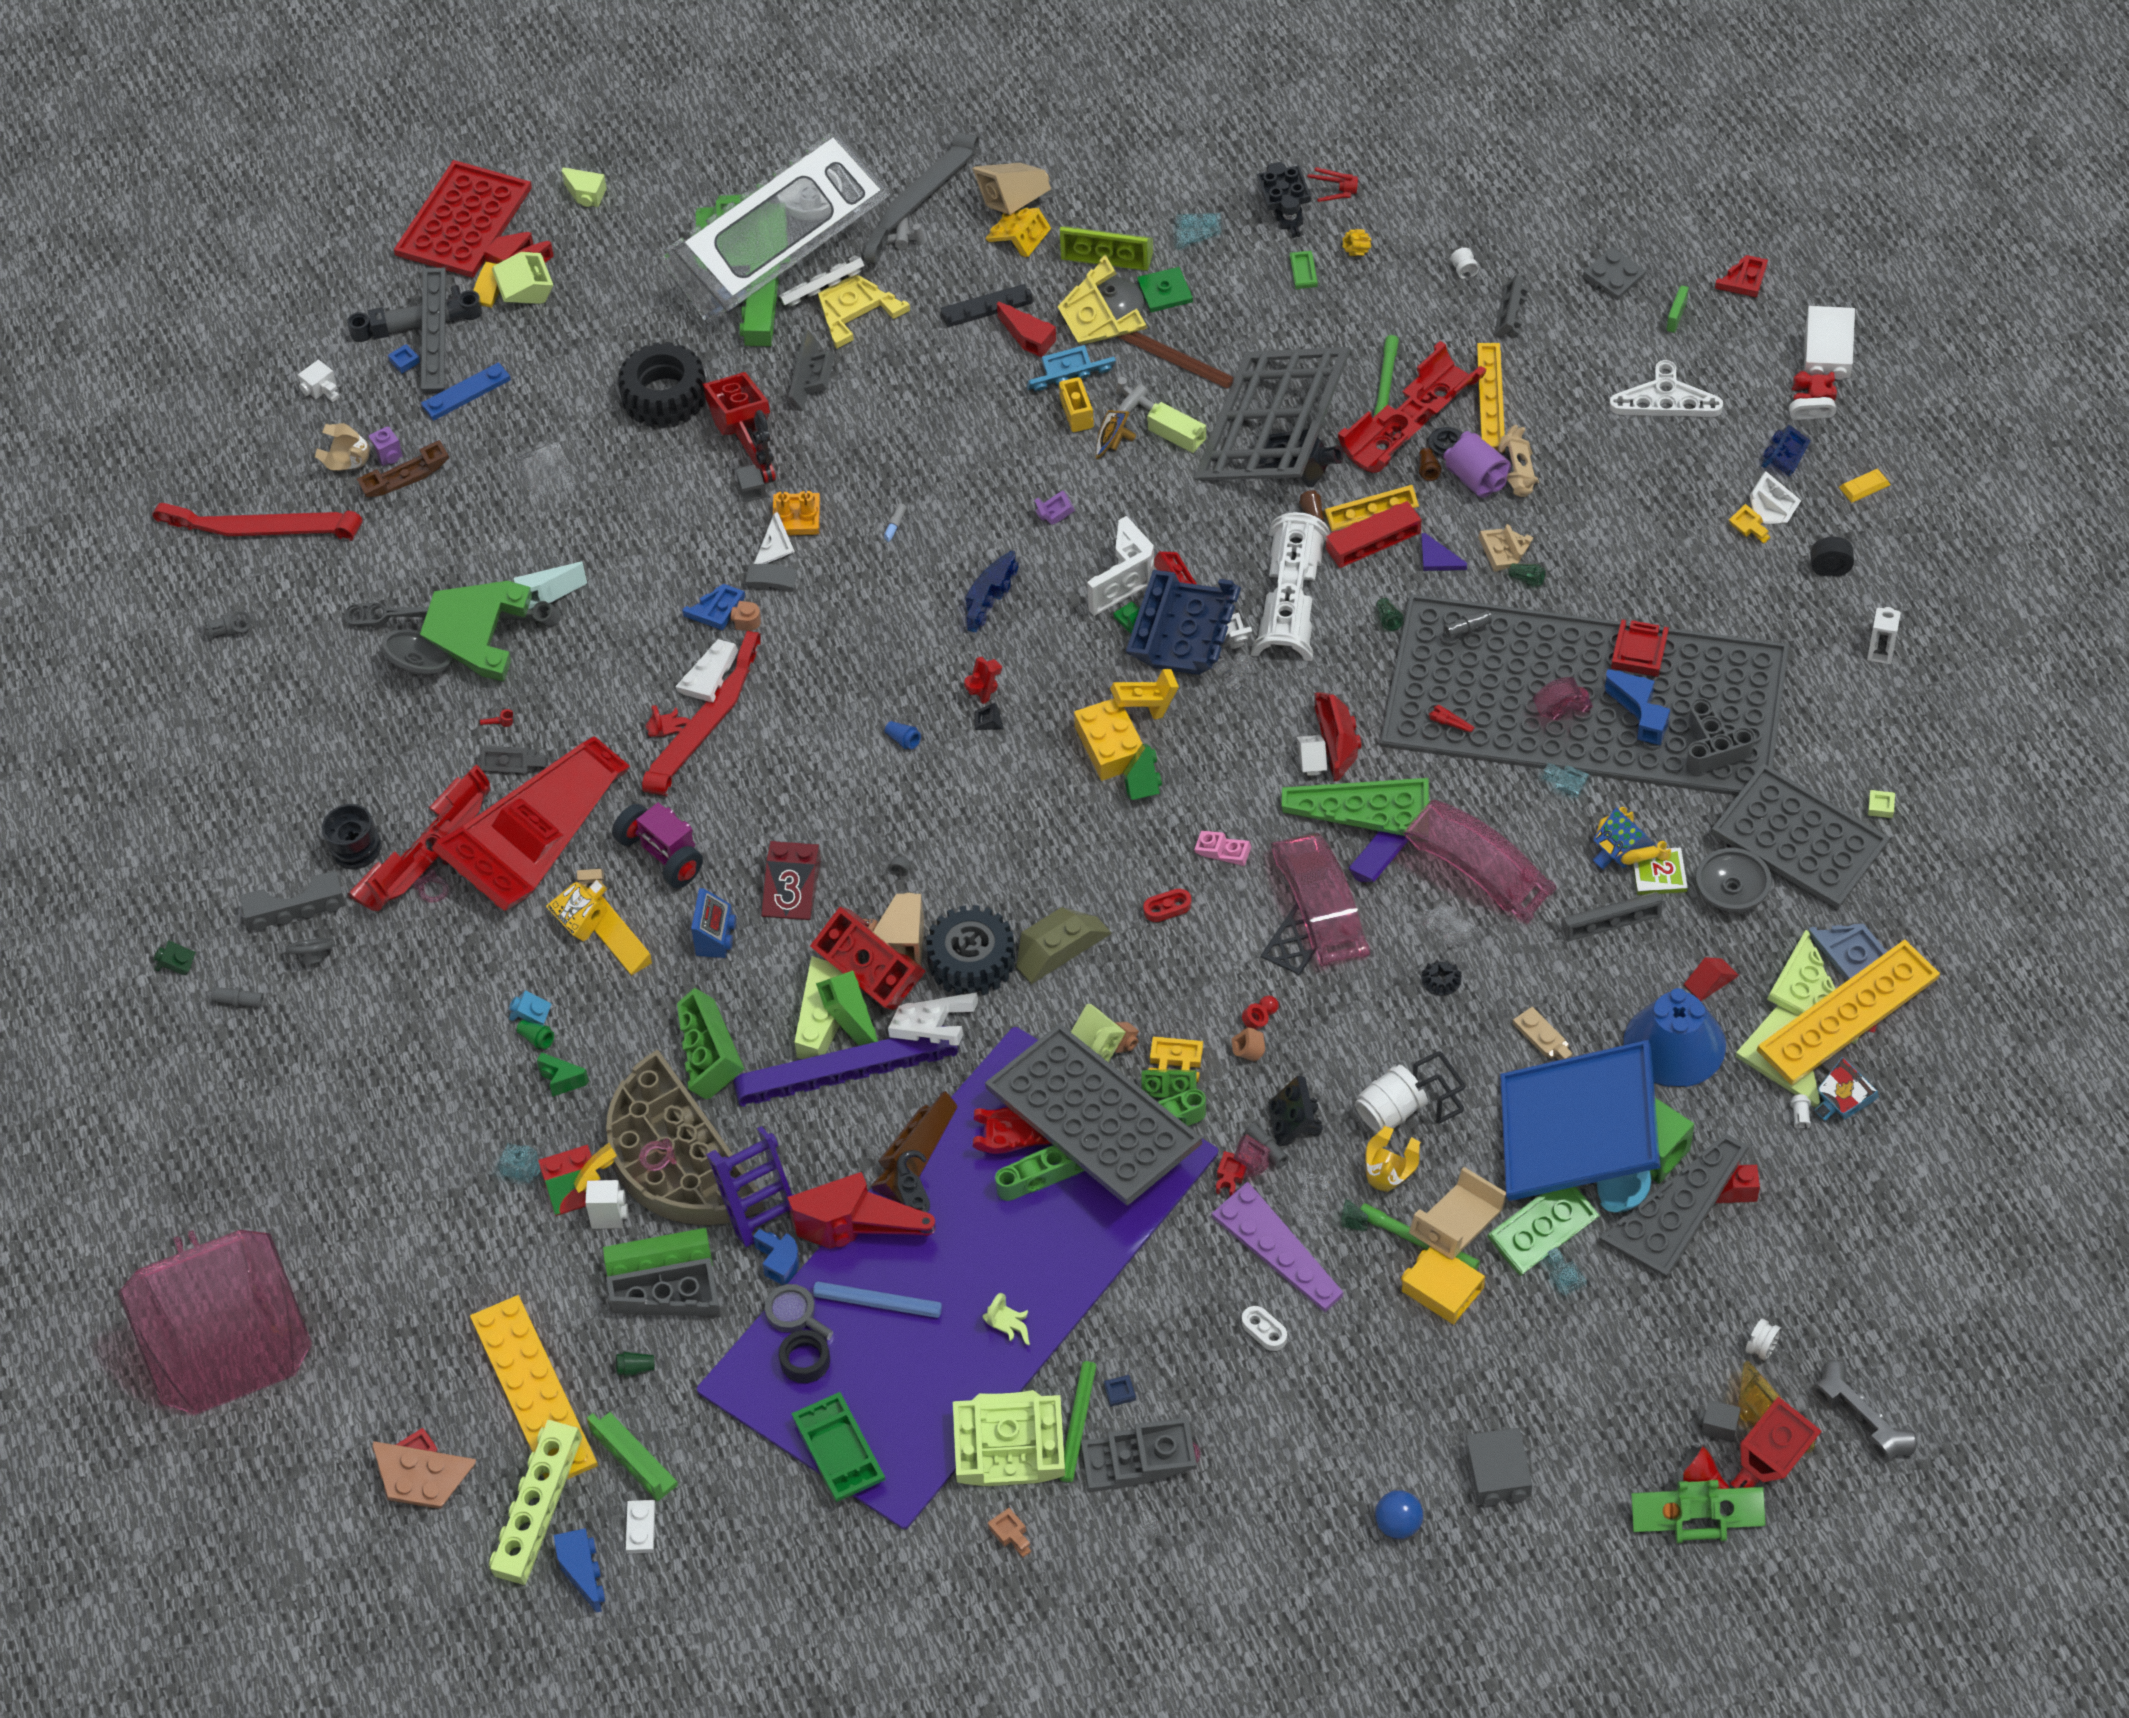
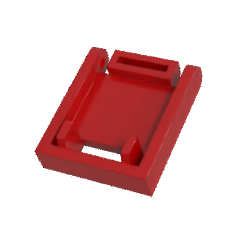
M1621 619L1611 669L1659 677L1669 627H1664L1662 636H1658L1660 625L1631 620L1628 631L1625 630L1626 620Z

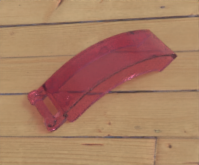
M1434 799L1430 800L1403 832L1418 850L1434 854L1458 868L1484 889L1504 911H1512L1517 918L1526 923H1530L1534 918V912L1549 894L1552 895L1557 889L1554 882L1546 879L1529 859L1501 834L1472 815L1444 802ZM1537 885L1540 891L1524 908L1521 905L1522 901Z
M1319 833L1271 843L1276 865L1280 867L1294 892L1305 922L1313 951L1316 950L1320 966H1328L1330 962L1356 956L1361 958L1370 956V948L1365 940L1350 888L1334 853ZM1350 941H1355L1357 945L1356 947L1330 953L1325 948Z

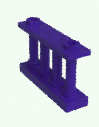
M762 1126L757 1128L761 1139L760 1142L728 1158L726 1156L721 1157L716 1150L706 1154L734 1232L745 1247L754 1243L752 1232L755 1231L754 1228L787 1211L790 1214L787 1197L794 1195L791 1193L776 1148L779 1146L773 1133L768 1134ZM765 1151L768 1162L737 1178L731 1177L729 1172L732 1171V1167ZM771 1171L773 1172L776 1182L743 1199L738 1197L737 1192L740 1191V1187ZM780 1192L783 1200L782 1203L751 1219L746 1218L744 1212L747 1211L748 1207Z

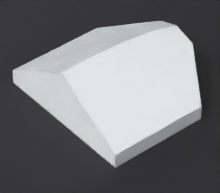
M1767 472L1763 473L1750 493L1752 510L1762 517V523L1764 524L1788 523L1801 502L1798 497Z

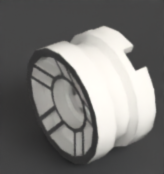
M1760 1319L1751 1334V1340L1748 1341L1745 1351L1751 1355L1755 1353L1759 1355V1359L1767 1361L1772 1353L1769 1349L1774 1350L1782 1328L1777 1325L1771 1326L1767 1320Z

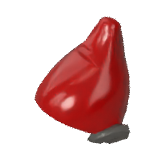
M1695 1444L1691 1448L1686 1449L1685 1453L1687 1456L1682 1466L1678 1467L1676 1472L1670 1473L1675 1485L1679 1481L1699 1482L1718 1480L1719 1487L1717 1488H1729L1728 1484L1721 1477L1711 1454L1701 1445Z

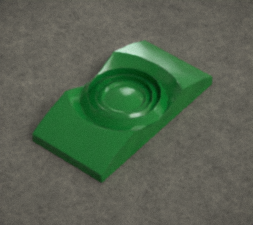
M841 1392L791 1413L805 1447L811 1454L826 1487L836 1502L886 1480Z

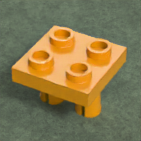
M802 491L799 494H789L788 492L773 494V514L778 512L787 535L819 534L820 493H812L811 491L805 493V491Z

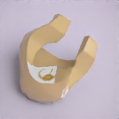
M345 423L325 424L322 433L334 436L330 452L316 449L315 458H318L328 469L333 471L357 469L365 466L370 455L368 442Z

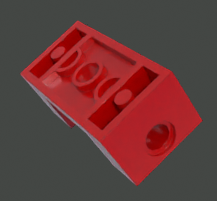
M840 906L811 943L810 947L843 974L854 971L861 989L885 1008L896 1010L926 970L909 956L897 952L868 928L869 924L852 910ZM863 950L868 951L870 955L869 961L866 964H860L858 961V955Z

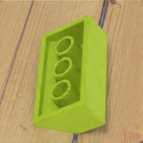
M1067 226L1060 227L1061 260L1099 264V260L1106 255L1114 267L1144 271L1149 269L1153 255V238Z

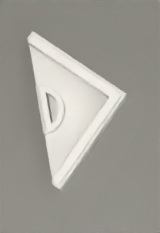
M778 512L773 514L754 564H767L795 552Z

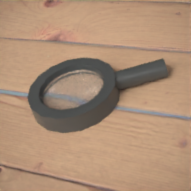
M797 1284L782 1285L770 1292L765 1300V1314L768 1323L774 1329L793 1333L807 1326L826 1340L832 1337L833 1331L813 1318L815 1304L812 1294L806 1288Z

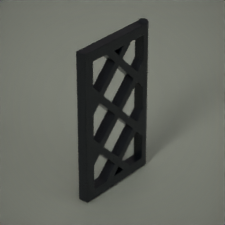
M1296 902L1260 957L1299 976L1336 920ZM1300 909L1307 913L1308 918L1294 921L1293 916ZM1322 919L1328 922L1324 930L1317 932L1314 921ZM1310 922L1313 933L1299 936L1296 925ZM1292 926L1295 937L1281 940L1280 936L1285 928ZM1315 937L1316 942L1312 948L1304 950L1301 940ZM1297 941L1300 952L1287 955L1283 944ZM1277 945L1280 946L1283 956L1279 957L1268 955L1273 946ZM1303 956L1304 960L1298 968L1290 965L1288 959Z

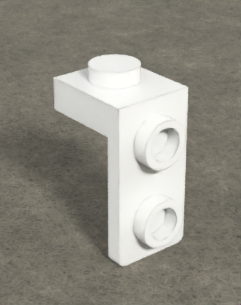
M1236 613L1232 615L1230 623L1227 624L1229 628L1223 643L1224 647L1230 646L1231 649L1245 645L1244 641H1247L1252 633L1251 627H1243L1240 614Z

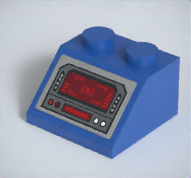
M699 888L691 927L696 956L726 958L727 950L732 949L733 936L730 935L731 929L735 930L737 917L732 913L731 904L704 888Z

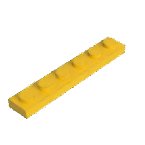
M1477 343L1478 367L1481 365L1487 369L1484 377L1478 381L1481 438L1498 451L1501 438L1505 435L1500 343Z

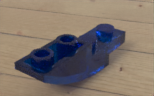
M1009 551L995 560L980 574L965 597L966 610L969 611L966 617L967 631L977 633L979 626H984L986 610L987 608H992L994 598L1001 600L1004 592H1009L1011 587L1010 578L1012 575L1017 574L1019 568L1015 551Z

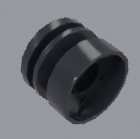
M358 804L341 805L331 810L324 818L321 826L322 834L329 846L333 859L339 866L345 869H359L374 862L379 856L382 848L381 838L375 828L371 814L365 807Z

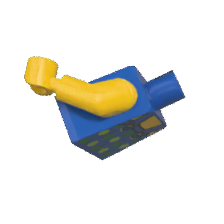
M1616 807L1611 815L1602 818L1599 822L1594 841L1602 850L1593 861L1603 870L1613 859L1622 868H1625L1628 865L1656 857L1660 860H1668L1671 857V849H1667L1665 841H1660L1657 844V848L1653 846L1655 843L1633 823V812L1627 813V808L1620 807L1618 809Z

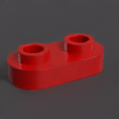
M1174 889L1152 896L1144 902V916L1149 921L1160 922L1187 913L1192 905L1191 895L1187 890ZM1176 902H1182L1183 904H1181V905H1176L1175 903H1176ZM1154 909L1160 910V912H1152V911H1153Z

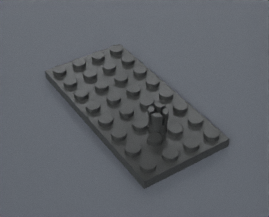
M1060 1023L985 1082V1087L991 1094L1127 1206L1202 1145V1137Z

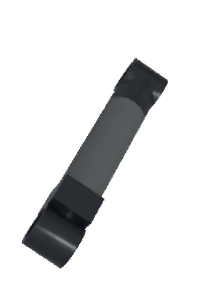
M453 285L451 287L452 298L446 299V322L460 319L475 320L479 318L482 314L479 294L473 290H466L460 293L459 286ZM422 304L385 312L383 307L368 310L369 317L363 312H356L347 319L350 336L354 341H367L371 338L372 333L375 340L390 337V333L422 327Z

